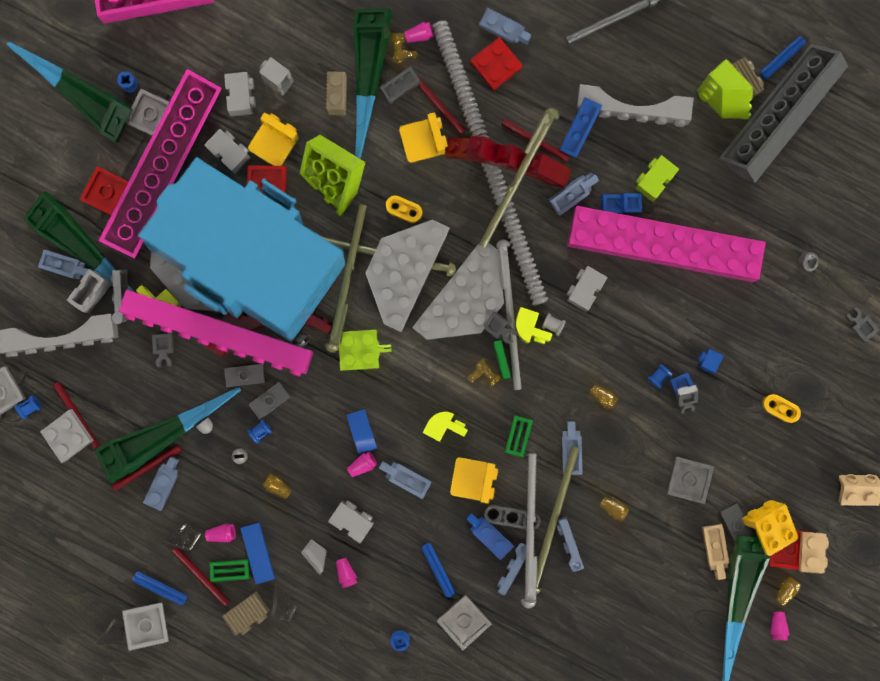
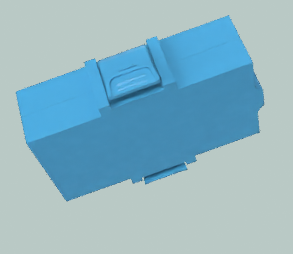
M196 157L181 179L175 184L168 185L156 201L158 205L156 212L138 236L151 252L183 272L181 276L187 283L184 289L194 298L216 312L219 311L224 315L229 312L237 319L244 312L292 343L346 266L343 251L303 226L300 213L294 207L296 199L271 185L264 178L261 181L264 192L262 194L258 185L251 180L244 188Z

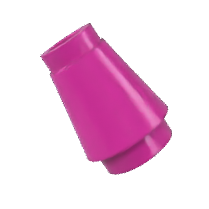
M422 22L405 31L407 42L426 41L434 37L430 22Z
M370 452L363 453L347 467V470L354 477L373 470L377 462Z
M228 523L205 532L207 542H231L236 537L234 525H229Z
M347 558L336 561L338 580L342 588L356 584V578L358 577L347 561Z
M773 612L770 629L772 640H788V635L790 634L785 612Z

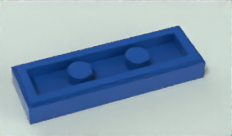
M584 97L559 150L577 158L601 110V104Z
M260 522L241 527L255 583L259 584L275 579Z

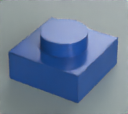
M688 373L669 380L676 398L677 389L693 386Z

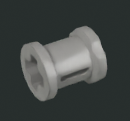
M548 313L541 328H547L555 332L556 336H559L566 321H560Z

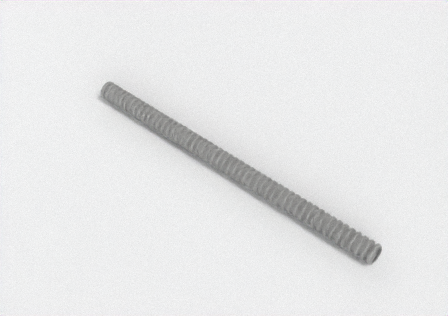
M443 20L436 22L432 26L433 34L437 36L435 39L438 41L437 45L440 47L441 56L444 58V63H446L445 67L448 69V74H450L449 78L452 79L453 89L456 90L457 100L460 101L461 111L464 112L463 116L466 117L465 122L468 123L467 127L470 128L469 133L472 136H485L489 138L487 136L488 132L485 130L486 127L483 125L484 121L481 119L482 116L479 114L480 110L477 108V103H475L476 99L473 97V92H471L472 88L469 86V81H467L468 77L465 75V70H463L464 66L461 64V59H459L460 55L457 53V48H455L456 44L453 43L452 33L449 32L448 22ZM481 163L482 167H484L483 171L486 172L485 176L488 178L487 182L490 183L491 193L494 194L495 204L499 207L508 188L505 186L506 181L502 179L504 178L501 174L502 170L496 166ZM510 201L501 220L505 223L503 226L506 227L505 231L509 234L507 237L510 238L511 241L509 242L513 245L511 248L515 251L514 255L517 256L515 259L519 262L518 266L521 267L519 270L523 273L522 277L525 278L524 283L527 284L526 288L529 289L528 294L531 295L530 300H533L532 305L536 306L547 302L548 297H545L544 286H541L542 280H539L540 275H537L538 269H535L536 264H533L534 258H531L532 253L529 252L530 247H527L526 236H523L522 225H519L520 220L517 219L518 214L515 213L516 209L513 208L514 203Z

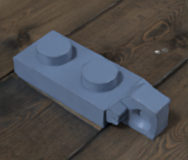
M487 8L479 23V27L510 43H517L519 40L527 45L531 38V34L524 31L525 27L521 26V24Z
M593 173L585 177L582 175L548 200L560 216L588 196L592 190L591 186L599 180Z
M45 249L38 268L79 280L89 270L84 268L85 263L80 260Z
M567 421V431H562L563 475L572 446L579 447L572 475H583L582 436H580V431H576L575 421Z
M170 457L166 465H161L144 499V504L159 511L163 510L178 478L177 474L179 471L175 468L179 459Z
M382 461L379 466L380 470L387 473L385 478L389 479L390 482L421 499L424 498L432 481L399 463L393 462L392 465H389Z
M567 517L559 518L560 524H557L560 536L564 535L566 542L563 545L566 553L571 554L569 565L573 572L584 569Z
M520 543L515 549L516 560L511 559L506 568L509 570V573L506 577L502 576L497 584L500 588L498 592L502 595H506L526 558V545Z

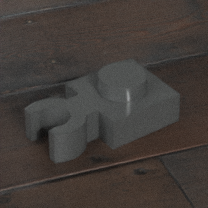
M855 307L852 309L855 313L854 318L849 313L844 316L847 321L854 323L851 329L864 343L880 330L868 315L862 318L860 309Z
M496 312L491 313L484 325L486 331L497 339L503 336V340L509 344L513 343L509 338V334L518 335L517 330L508 328L510 322Z
M173 334L152 335L153 354H159L156 366L160 368L162 360H166L167 366L171 367L172 360L168 353H174Z
M685 386L677 389V403L681 413L684 414L687 408H691V411H694L695 406L693 403L698 402L697 386Z

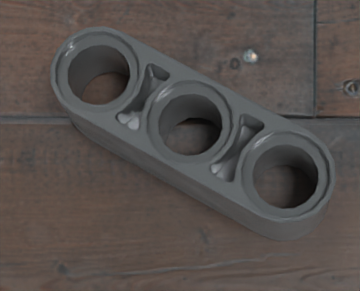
M495 504L488 505L484 510V516L490 523L527 529V510ZM490 509L498 510L496 518L491 519L488 517L487 513ZM515 512L517 519L514 522H509L507 520L508 513ZM536 513V522L533 525L534 530L540 525V517Z

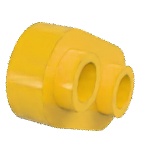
M391 196L386 201L388 213L410 223H416L422 218V209L414 202L399 196ZM397 203L399 208L393 209L392 205ZM411 211H415L417 214L416 216L411 217L409 213Z
M775 394L768 395L763 399L762 406L767 413L787 423H794L799 420L801 411L792 402ZM771 400L775 403L773 408L769 406ZM787 410L792 412L790 417L786 415Z

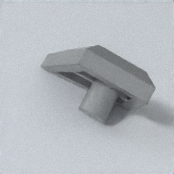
M311 539L301 553L318 574H321L327 550Z

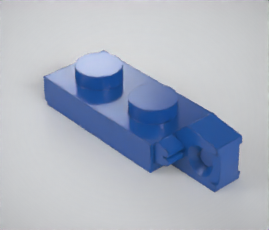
M471 513L466 518L473 525L470 528L473 534L500 560L514 547L509 540L483 517L478 520Z

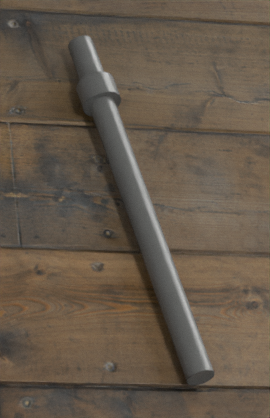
M643 0L565 37V39L570 44L648 6L652 7L660 0Z

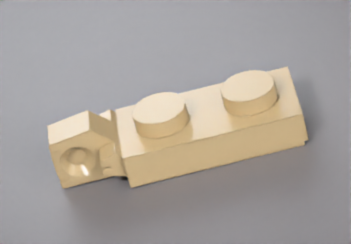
M723 525L704 526L702 531L708 566L710 570H714L716 579H726L724 568H728L729 558Z

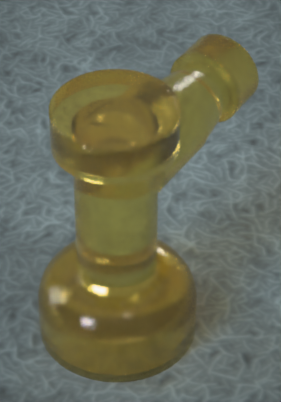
M391 34V42L394 43V57H392V62L402 63L404 58L413 57L417 59V51L402 50V43L406 40L405 34Z
M483 358L475 365L477 369L467 378L473 383L475 379L485 374L488 378L487 384L491 388L502 377L500 374H494L485 364L486 361Z

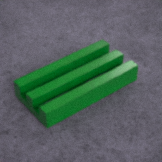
M501 340L495 341L493 346L501 377L503 380L511 378Z
M514 415L505 453L524 457L533 420ZM517 420H519L520 425L515 440L514 448L512 451L510 450V446L513 439ZM524 422H526L528 425L520 452H517Z
M249 559L209 562L210 582L250 579ZM244 564V567L214 569V566ZM245 571V575L215 577V573Z

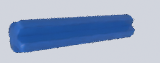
M798 37L759 73L760 76L767 80L806 44L803 37Z
M430 543L423 545L421 549L444 595L447 598L453 596L455 591Z
M136 572L133 577V582L179 605H184L187 600V595L141 572Z

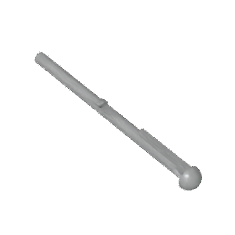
M503 239L498 241L496 248H498L501 287L504 289L507 321L510 322L508 328L515 329L507 247L511 245L509 241ZM510 333L509 338L513 341V343H510L514 390H520L521 379L516 335Z
M529 453L525 599H521L522 605L526 608H532L536 604L537 557H534L533 523L536 522L535 453Z

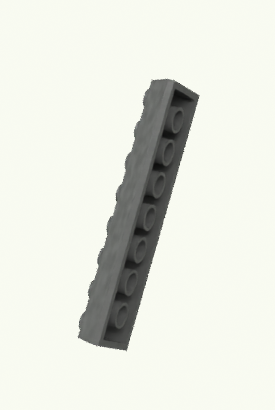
M810 44L720 156L719 160L740 177L756 183L847 69L848 65L842 53L837 50Z

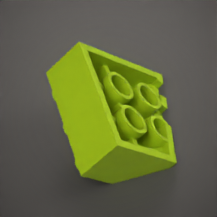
M726 59L707 76L696 91L700 99L707 102L721 118L749 119L751 117L749 111L752 109L750 101L753 97V87Z
M319 135L306 142L299 174L315 190L318 189L325 196L324 200L328 204L331 203L337 209L336 213L342 216L358 192L365 162L322 135Z

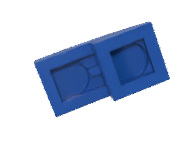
M642 193L603 194L600 196L602 211L617 214L642 213Z
M365 409L346 415L358 454L377 449Z

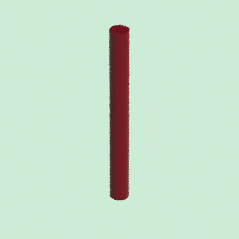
M419 77L422 82L418 85L420 90L459 135L464 134L466 130Z
M504 119L501 124L528 141L533 136L507 119ZM542 141L539 146L566 163L570 158L569 155L545 141Z
M60 382L52 385L68 410L73 409L94 440L90 443L93 450L100 447Z
M177 444L131 474L111 485L113 490L117 491L181 452V447Z
M177 546L171 551L224 607L230 602Z

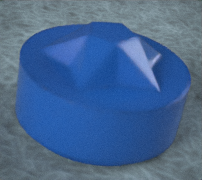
M401 630L395 631L391 635V647L397 651H404L408 648L410 643L409 635Z

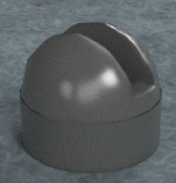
M299 332L294 338L298 347H304L308 343L307 334L304 332Z

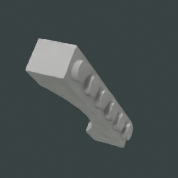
M580 84L578 88L575 112L578 111L584 97L602 105L599 117L603 118L617 116L620 120L634 118L638 122H647L648 120L655 121L656 124H666L667 122L674 123V126L678 127L688 125L692 118L694 98L673 96L667 101L656 105L633 106L615 100L599 86Z
M113 314L91 316L85 324L75 331L58 337L42 338L18 328L0 330V354H5L6 357L18 356L19 352L35 354L40 349H44V352L55 351L56 347L63 346V349L75 348V344L82 343V346L94 345V341L100 340L101 343L113 342L114 338H119L117 324L112 322Z

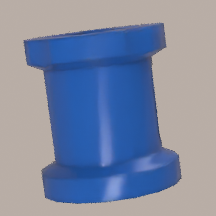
M128 71L121 72L117 77L119 86L127 93L137 91L139 83L132 73Z
M660 364L655 373L647 377V380L660 390L662 388L661 385L668 377H672L673 374Z
M34 395L29 396V399L23 403L15 405V409L22 419H26L27 415L42 409L40 402Z
M261 419L260 423L253 429L247 430L256 444L268 433H273L271 427L264 419Z

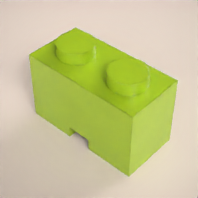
M662 155L658 160L654 158L647 166L650 168L647 174L642 173L636 180L638 185L635 189L652 202L664 190L665 186L663 183L667 185L679 171L678 167Z

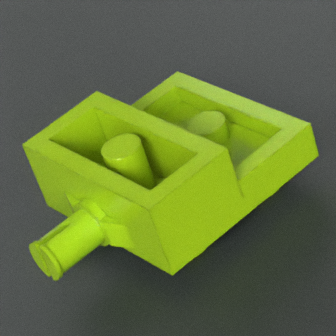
M377 330L342 332L339 345L340 371L380 369V353L392 352L391 349H384L391 348V344L380 345Z

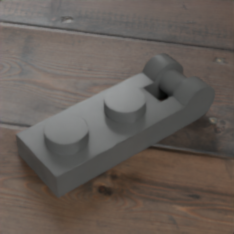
M127 269L112 270L111 283L114 290L112 302L115 313L111 319L115 324H121L129 320L123 318V313L118 312L125 291L128 290Z

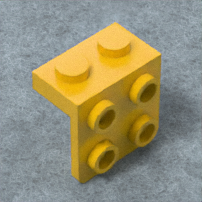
M264 112L260 118L263 124L249 144L248 149L269 164L282 166L299 139L297 132H295L297 129L288 123L286 125L279 122L281 119L272 113L268 115Z
M435 112L428 114V119L400 127L399 131L409 163L445 154V147H448L445 135L441 136L440 129L443 127L440 117L436 118Z
M457 458L450 490L451 495L489 503V499L493 500L495 488L491 486L492 480L497 479L498 469L495 468L493 463Z
M770 500L765 502L762 507L749 511L748 515L742 518L744 525L756 529L766 555L771 556L798 539L786 504Z

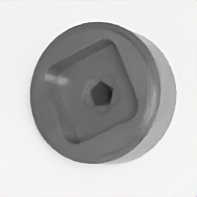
M812 252L803 253L799 258V267L803 271H814L819 262L817 255Z

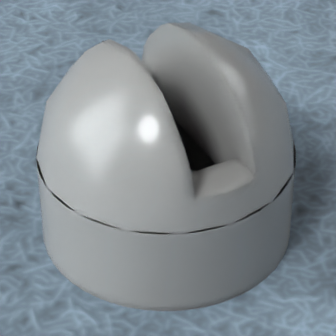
M207 417L196 428L201 433L207 434L211 432L213 424Z
M241 448L234 450L232 453V460L236 464H242L248 458L247 452ZM244 454V458L235 459V455Z

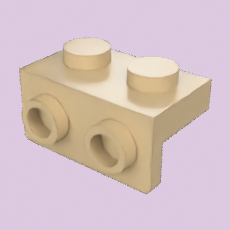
M871 474L839 475L841 483L840 505H880V480L878 476Z
M801 532L799 571L824 573L827 568L825 552L829 544L825 533Z

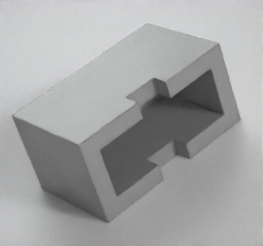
M271 57L260 66L259 73L264 83L283 96L294 82L290 71Z
M247 72L224 74L225 88L228 90V94H230V96H226L227 111L230 116L253 114V108H256L255 97L251 94V89H254L253 78H250Z
M219 129L204 146L218 159L222 157L221 161L236 174L249 161L250 157L247 154L249 150L241 143L237 145L233 141L235 137L230 132L226 131L224 133Z
M589 266L585 270L581 268L576 276V279H578L575 286L571 285L566 294L569 296L567 301L585 312L589 311L596 299L593 294L595 291L598 293L608 277Z
M89 269L80 281L81 284L78 288L74 289L66 301L80 311L91 314L112 283L98 272Z
M347 500L346 503L342 501L328 522L339 530H342L344 527L349 531L348 536L361 543L374 524L372 521L373 517L364 511L362 514L356 510L357 506Z

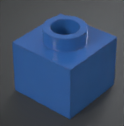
M707 349L705 352L702 351L697 360L699 362L698 368L711 374L716 373L724 355L711 349Z

